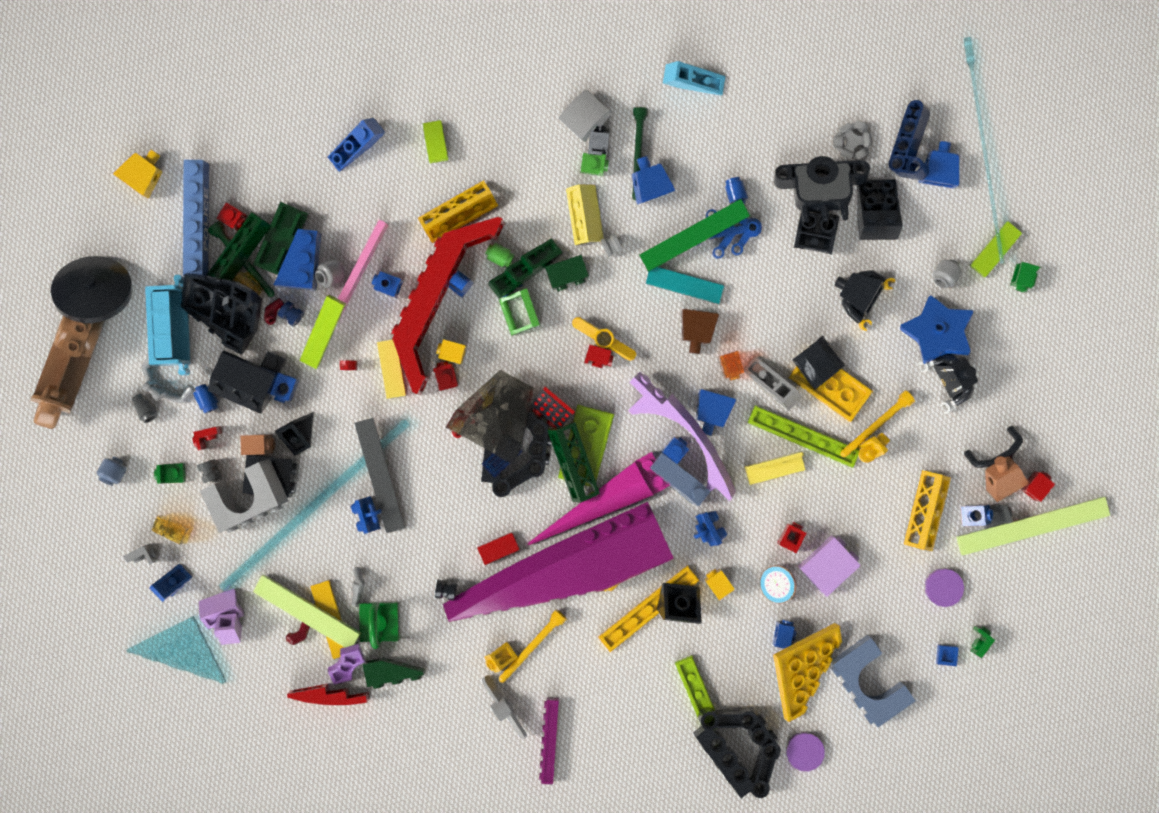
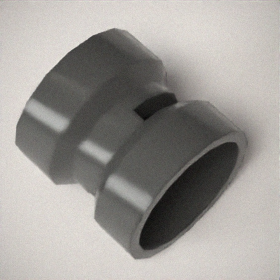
M216 459L197 465L198 471L203 472L201 478L203 484L222 477L220 471L215 469L217 466Z

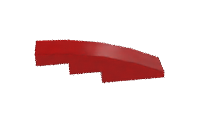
M328 683L294 689L287 693V698L320 705L347 706L364 704L370 700L369 692L350 695L349 688L330 691Z

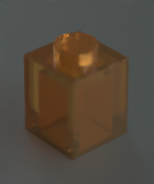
M738 351L717 357L724 379L729 378L732 381L741 378L740 374L744 373Z

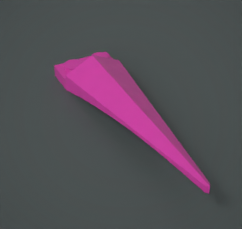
M653 452L634 461L600 487L599 495L578 504L533 538L528 545L653 496L670 486L650 469L656 460Z

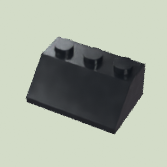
M223 350L211 374L208 391L261 414L271 401L272 395L270 393L277 373Z

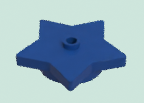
M930 295L922 314L901 324L900 330L917 342L923 364H927L935 358L948 353L970 355L971 350L965 330L973 316V310L948 309Z

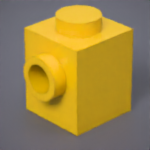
M443 339L442 343L438 344L436 354H439V359L462 365L467 346Z
M714 568L706 574L707 577L704 580L718 600H721L735 590L720 568L718 570Z

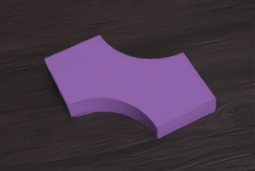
M359 644L341 648V657L338 662L328 667V673L334 685L352 680L353 670L365 662V656Z

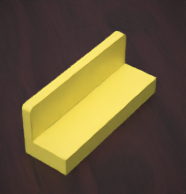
M579 184L567 188L566 192L575 245L601 242L600 240L604 236L596 186Z
M799 451L744 466L749 485L804 471L803 452Z

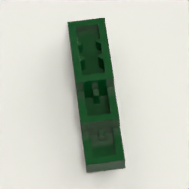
M551 238L522 255L519 261L508 266L502 274L491 279L488 282V286L500 299L534 277L560 257L563 252Z

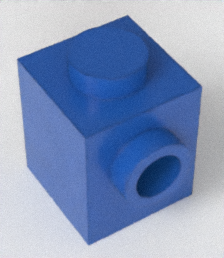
M672 437L661 452L678 464L690 449L686 447L688 443L681 437L678 439Z

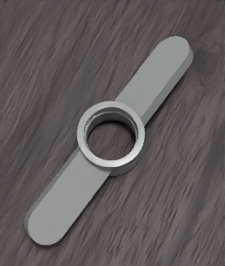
M486 675L482 678V682L495 701L491 705L494 714L500 721L508 718L520 738L525 739L527 733L514 715L512 706L503 696L493 679Z

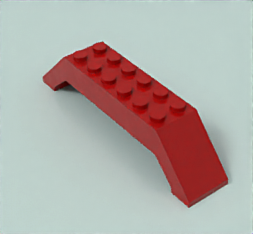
M498 216L445 232L442 237L439 236L434 244V247H436L434 254L428 256L426 260V265L428 266L425 272L421 271L417 279L419 284L409 295L408 299L411 301L408 307L404 306L400 314L402 319L399 324H395L391 333L393 334V343L413 393L422 395L429 381V377L425 376L418 349L448 290L450 279L456 273L468 248L491 239L497 241L505 225L503 218Z

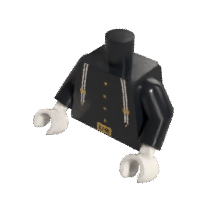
M950 353L925 364L926 367L921 370V372H926L934 365L949 397L953 399L952 401L947 400L940 404V407L943 405L948 406V411L944 412V414L953 411L955 405L959 406L969 400L974 392L973 385L978 382L976 369L970 366L968 360L965 357L958 358Z

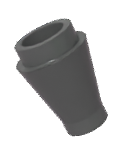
M142 394L132 398L140 421L149 423L158 416L157 410Z

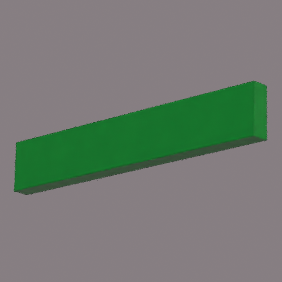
M740 199L639 254L649 272L750 217V214Z

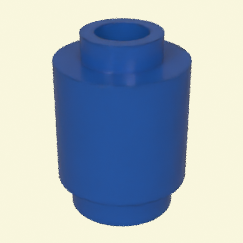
M740 177L726 180L725 190L729 203L732 204L741 199L745 204L748 196L744 182Z
M206 384L196 387V391L193 393L200 410H203L204 414L219 408L216 395L208 391L209 386Z

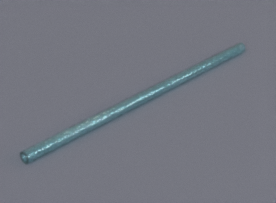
M405 419L400 421L380 439L383 450L410 426ZM364 455L219 584L220 589L226 592L366 466Z

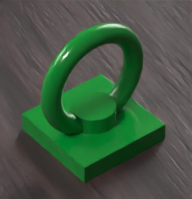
M398 602L359 603L360 642H370L373 649H378L381 642L399 641Z

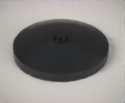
M88 256L76 259L61 268L52 281L50 292L56 309L64 317L80 323H96L116 316L127 306L132 296L133 285L127 269L119 262L102 256Z

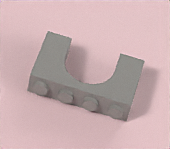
M270 459L258 462L244 469L254 492V501L250 509H245L237 504L226 480L215 483L200 491L219 533L226 530L227 533L239 529L237 525L242 524V527L253 522L252 518L256 517L258 520L268 515L267 511L271 510L273 513L283 508L282 504L289 501Z

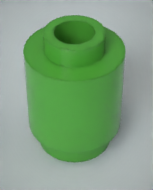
M496 242L494 245L490 244L485 253L488 255L487 260L501 267L510 266L515 254L511 253L512 250Z

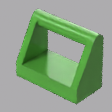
M527 288L499 299L511 336L540 326ZM522 296L531 324L517 329L507 301Z

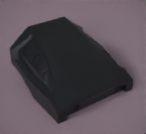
M801 211L794 248L832 255L840 216L829 214V220L824 222L821 212H810L809 222L804 223Z
M823 335L792 359L814 390L845 366Z

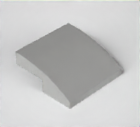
M585 90L566 107L558 119L581 140L586 142L596 126L602 127L612 111L591 92Z

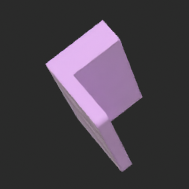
M234 588L199 601V617L207 629L216 626L217 615L236 613L238 618L244 616V610L237 602L236 590Z

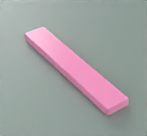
M378 220L338 297L339 300L346 303L344 310L388 227L387 223Z

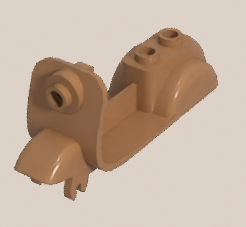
M64 316L62 317L38 384L30 400L39 404L33 419L36 425L54 429L57 426L62 411L70 414L105 321L80 323Z

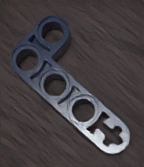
M913 100L908 104L888 163L889 168L899 177L923 180L929 174V167L920 158L916 157L930 117V110L920 100Z

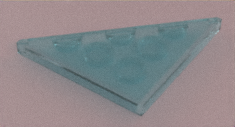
M194 616L126 650L128 653H133L179 670H185L194 673V675L218 681L221 684L227 682Z

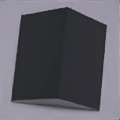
M663 583L657 611L663 620L701 624L700 587Z

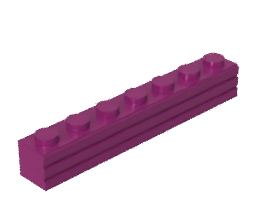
M547 697V701H544L546 713H543L545 725H543L542 732L545 733L541 744H544V748L541 749L543 761H540L542 773H539L541 784L553 785L559 698Z

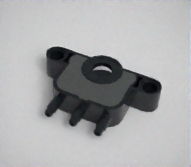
M818 156L810 160L809 163L778 166L775 170L774 184L779 189H794L795 205L802 211L804 223L809 222L810 212L821 211L823 221L827 222L829 220V211L841 210L842 220L846 221L849 219L848 206L853 195V185H861L867 181L870 165L864 160L835 162L827 156ZM821 172L826 174L827 176L820 177L817 175V173Z

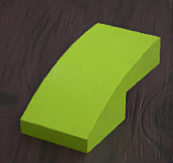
M442 121L422 123L429 163L447 161L448 153Z

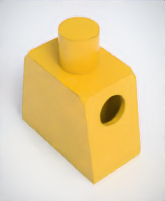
M152 149L145 158L134 153L113 175L149 199L162 174V171L155 166V163L161 156Z

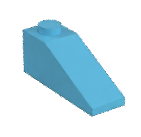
M680 61L666 64L663 84L685 90L723 95L725 76Z

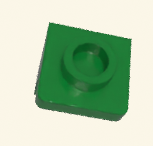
M185 463L156 465L154 479L157 480V484L186 482Z
M974 626L973 630L981 636L974 640L970 651L982 659L995 639L990 636L992 633L985 627L978 628Z

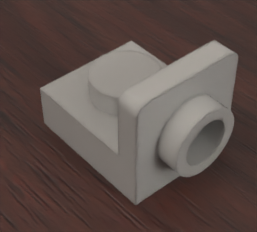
M150 544L123 556L127 563L131 561L137 563L145 559V557L149 564L158 561V553Z

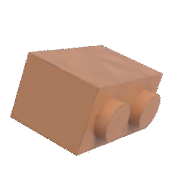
M273 434L240 436L241 455L271 454L276 448V440L273 438Z

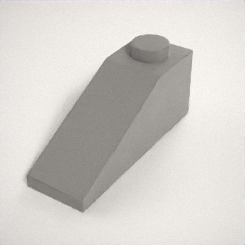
M756 356L743 369L752 380L788 411L801 398L800 393L794 386Z

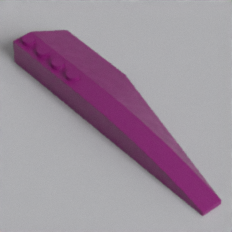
M646 502L501 570L455 596L454 601L449 600L442 605L449 622L472 618L474 615L479 614L487 615L499 610L507 611L513 607L521 608L550 602L553 599H566L568 596L577 594L581 596L587 594V592L604 591L674 558L649 503Z

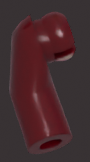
M280 297L265 307L264 321L268 325H273L276 322L277 310L285 304Z
M301 622L299 631L288 633L285 638L290 645H296L307 638L310 626Z

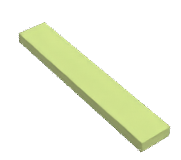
M266 575L261 576L253 591L343 647L355 645L361 635V632Z

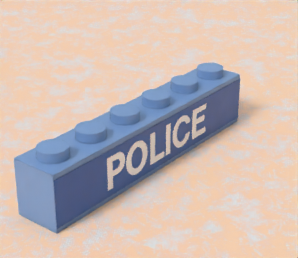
M184 160L183 276L186 273L209 277V232L207 231L209 228V163L204 160Z

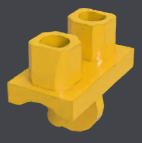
M880 433L877 437L874 436L865 440L857 447L860 449L858 454L860 460L869 463L875 458L884 455L888 451L885 446L890 442V439L884 433Z

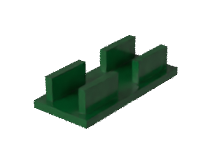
M280 201L270 224L271 227L264 237L253 265L278 275L297 230L303 229L309 214Z

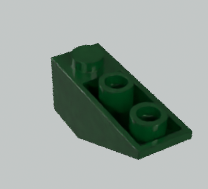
M385 657L365 661L362 664L367 687L373 686V689L384 687L385 683L390 682L392 685L400 684L404 679L408 678L411 681L419 680L426 672L425 668Z

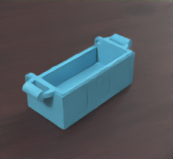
M175 275L173 278L175 285L146 286L145 288L149 364L157 366L179 365L178 373L187 376L190 374L189 365L191 364L189 316L181 307L184 277Z

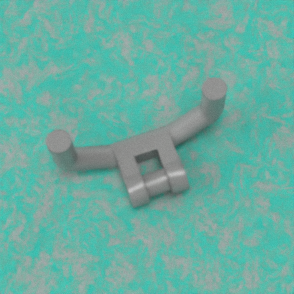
M149 356L142 364V372L147 381L142 386V389L152 394L156 401L165 398L173 402L184 403L194 392L195 388L192 385H188L181 396L170 393L154 379L149 369L151 366L149 364Z

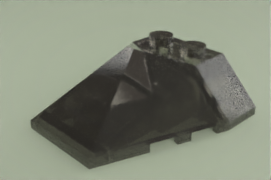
M499 370L455 410L445 428L513 465L523 446L534 388Z

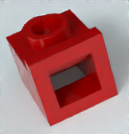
M589 344L584 364L588 365L590 361L592 362L591 366L603 368V365L611 367L614 356L611 355V350Z
M795 522L792 525L787 523L777 544L797 554L807 533L802 531L803 526ZM791 532H793L795 535L793 539L788 538V535Z

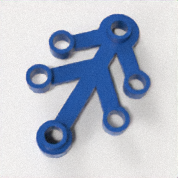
M714 209L708 210L706 213V218L708 217L709 212L716 213L717 211ZM756 218L744 219L739 222L742 226H732L711 237L710 239L724 237L720 245L713 250V257L715 259L722 258L725 249L734 236L744 233L739 242L731 248L733 255H740L749 238L756 237L761 233V222ZM754 224L756 230L751 231L749 225ZM735 246L740 247L739 253L734 252ZM720 250L722 255L716 256L715 251Z

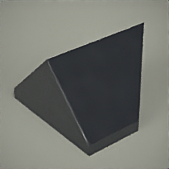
M314 412L295 419L275 430V433L294 456L311 447Z

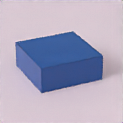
M938 644L936 664L957 667L959 647Z

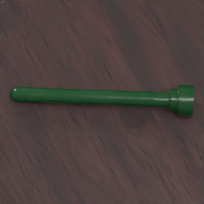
M644 107L633 108V117L636 120L633 173L640 171L637 159L642 158L644 121L648 117V108ZM633 186V188H632V199L636 201L635 192H634V186Z
M217 221L207 231L212 237L219 238L227 247L231 240L225 234V227L220 221ZM247 260L243 267L269 297H273L275 291Z

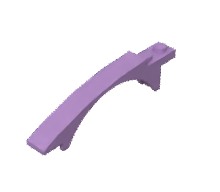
M639 372L630 383L643 396L628 411L632 415L640 413L661 415L674 420L686 428L697 440L705 455L708 468L706 488L712 491L716 487L730 501L736 492L732 480L715 447L697 421L673 394L666 398L663 391L656 388L648 376Z

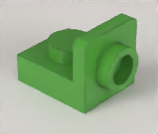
M583 153L580 173L603 176V172L608 171L609 160H605L606 154L601 156Z

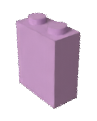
M830 536L798 566L826 597L861 566L857 562L859 558L852 551L848 552L844 548L846 544L840 537Z

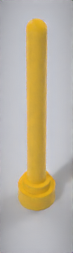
M904 390L899 395L898 402L840 452V455L847 457L901 408L910 407L915 402L914 397Z
M558 609L554 610L551 614L550 622L500 675L499 681L501 683H504L555 626L563 625L567 620L564 614Z

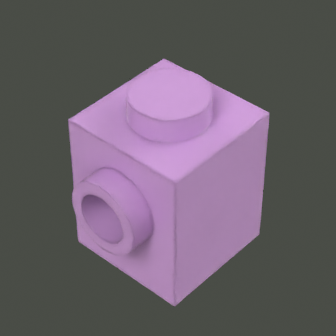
M237 614L217 615L214 634L219 639L221 645L240 643L242 625Z

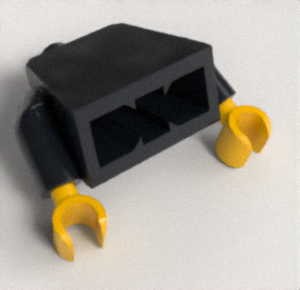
M874 270L860 271L859 273L853 272L848 280L840 276L837 278L834 286L842 290L840 293L841 305L847 315L856 323H859L861 330L867 331L863 326L865 322L872 325L870 320L863 318H867L883 289H893L888 286V281L895 283L894 278L886 279L884 275Z

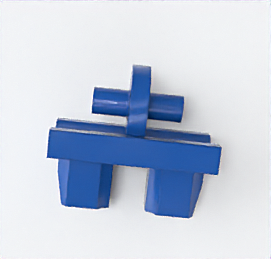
M368 496L355 500V503L351 505L352 513L358 514L360 519L356 524L357 530L367 534L381 529L377 514L382 513V509H375L372 497Z
M711 511L696 515L695 517L699 524L695 525L698 532L693 535L694 538L701 537L702 542L708 541L710 547L722 544L721 540L727 536V533L723 527L715 529L713 525L714 522L719 520L717 512Z

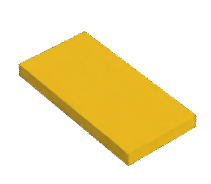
M797 366L788 377L849 422L854 419L873 392L843 369L839 370L815 390L804 378Z

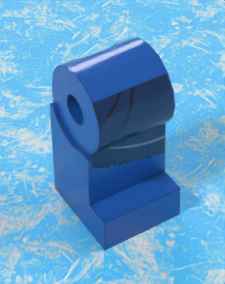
M458 270L450 279L448 288L463 298L474 283Z

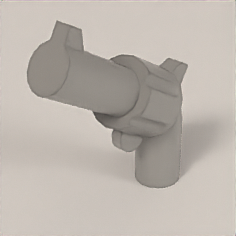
M355 567L353 569L355 581H353L352 586L353 597L351 604L359 607L360 596L364 590L365 583L363 582L361 568Z

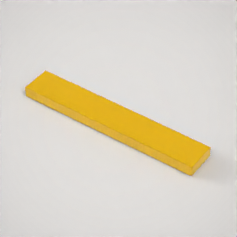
M686 565L665 583L694 586L700 580L689 566ZM662 586L598 636L609 652L613 651L659 614L657 606Z

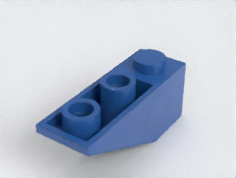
M375 118L363 119L327 158L341 172L371 148L386 132Z

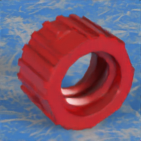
M340 360V370H357V361Z

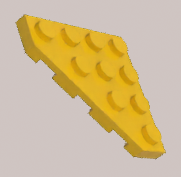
M833 623L773 654L784 719L788 722L806 712L808 708L806 704L810 696H814L820 685L818 681L822 673H826L833 660L831 656L835 648L839 649L842 639L838 624Z

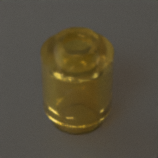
M240 272L234 278L235 281L251 288L258 295L263 291L260 288L261 285L249 272Z

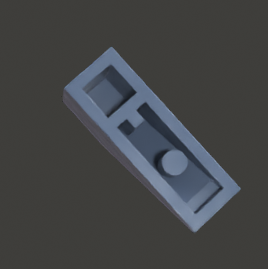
M662 453L650 467L653 472L691 504L700 506L711 492L696 478Z

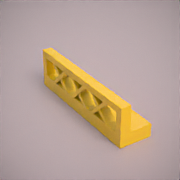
M483 180L418 217V220L430 241L434 243L439 236L442 237L443 233L459 229L494 209L498 204ZM481 189H485V191L481 192L480 194H476ZM467 199L466 202L459 204L460 201ZM450 209L448 212L443 213L444 210ZM434 218L431 222L425 224V221Z
M922 470L904 545L933 552L951 477ZM927 476L935 477L933 486L928 488L925 484ZM927 494L929 503L923 507L921 498ZM923 513L925 517L924 522L918 525L916 521L917 515ZM918 532L920 535L918 544L911 542L912 534Z

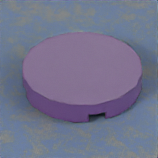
M945 568L936 569L929 574L925 581L926 596L937 606H953L963 596V580L953 570Z
M801 732L789 739L786 756L794 768L809 772L821 765L825 749L823 743L816 735Z

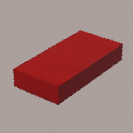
M513 532L477 547L484 565L520 550Z

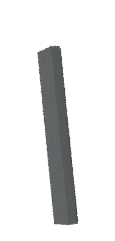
M374 418L355 422V428L378 507L382 509L380 514L385 531L389 533L405 528Z

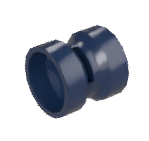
M287 301L277 315L282 319H286L289 325L295 327L301 321L305 312L295 308L291 301Z

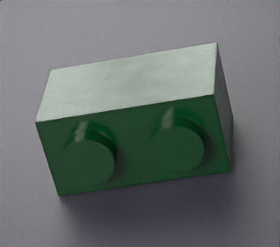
M582 254L545 267L552 290L557 289V292L568 289V285L574 283L575 286L584 284L586 279L589 278Z

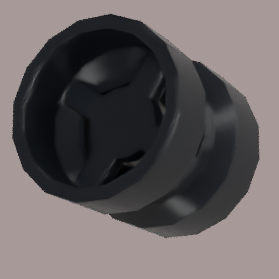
M438 579L435 598L441 599L445 597L448 600L454 601L457 582L451 581L446 584L444 580Z

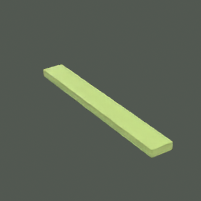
M1100 497L1015 520L1009 524L1004 523L988 529L985 528L959 535L956 538L961 555H966L1110 516L1106 497Z

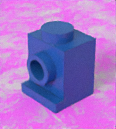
M381 271L379 275L375 274L372 280L373 289L397 299L403 280ZM384 280L389 281V285L387 287H383L382 285Z
M785 619L782 622L777 621L772 643L775 647L785 649L792 645V641H795L796 630H794L793 621Z

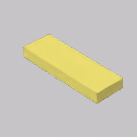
M393 340L377 342L387 399L406 396L401 362Z

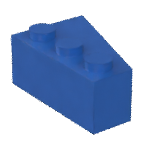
M303 229L297 230L273 284L274 286L316 291L317 280L315 273L319 265L322 235L320 232Z

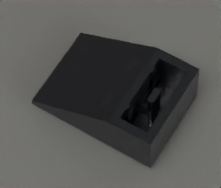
M896 179L867 180L864 184L857 185V218L860 240H898L903 225Z

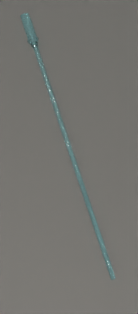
M971 37L963 39L966 63L971 73L1000 264H1003V251L974 72L976 60L974 59Z

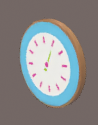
M773 565L763 571L760 577V589L769 601L782 604L791 600L795 595L796 580L792 572L786 567Z

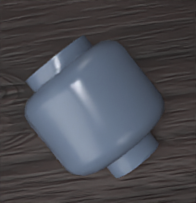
M114 456L112 459H103L97 470L98 480L110 486L119 484L126 472V467L122 465L124 461Z

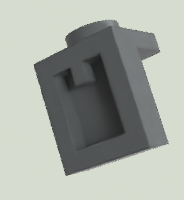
M1002 503L990 506V509L993 510V520L991 524L984 526V528L988 529L1004 523H1012L1011 518L1013 514L1011 508L1007 507V504Z

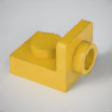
M505 642L484 658L487 667L496 673L518 657L508 642Z

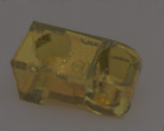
M157 515L151 530L180 545L187 544L193 527L181 524L175 520L173 521L168 517Z

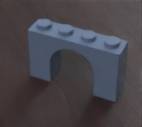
M866 635L836 656L831 662L833 665L831 670L837 678L841 676L844 680L842 683L843 687L848 693H853L855 696L853 701L858 708L861 709L863 707L866 712L864 716L870 725L874 723L879 728L916 700L901 682L878 696L866 695L861 691L859 686L861 670L882 654L873 639Z

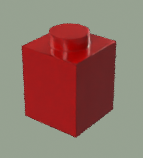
M1034 471L1027 479L1029 484L1020 490L1034 501L1042 502L1055 483L1051 481L1052 477L1046 472Z

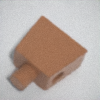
M997 457L994 460L995 464L985 470L986 491L996 502L1001 501L1029 484L1020 467L1010 457Z

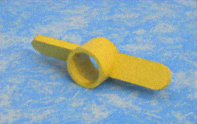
M581 317L573 319V327L594 339L598 347L609 348L629 361L635 359L636 352L615 339L610 330L599 329ZM601 332L610 334L611 342L609 345L602 346L598 343L597 336Z

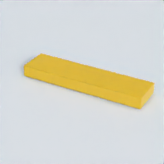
M330 580L311 585L310 588L316 606L342 621ZM326 636L333 659L341 657L340 649L345 647Z

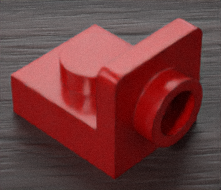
M225 203L216 219L238 231L246 220L247 215L230 204Z
M448 361L437 363V367L433 368V371L436 375L439 391L458 387L453 364H448Z
M221 426L193 432L192 441L194 446L197 447L198 451L206 449L205 440L217 439V435L222 434Z

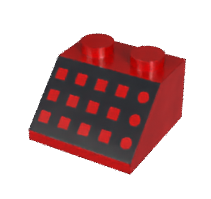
M546 387L543 388L531 403L534 407L532 411L539 417L544 415L548 419L546 423L552 428L564 426L575 413L574 410Z

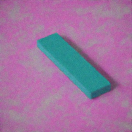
M660 267L648 272L645 283L718 305L724 289V285Z

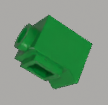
M1026 262L1017 263L1010 286L1016 287V291L1027 293L1028 289L1035 286L1038 276L1036 272L1041 267Z

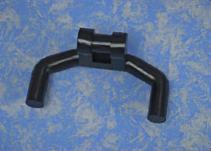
M1009 426L1007 431L1015 441L1008 450L988 460H978L970 450L965 451L964 456L976 468L990 467L995 464L994 460L1000 456L1010 457L1013 460V455L1021 447L1023 438L1014 426Z

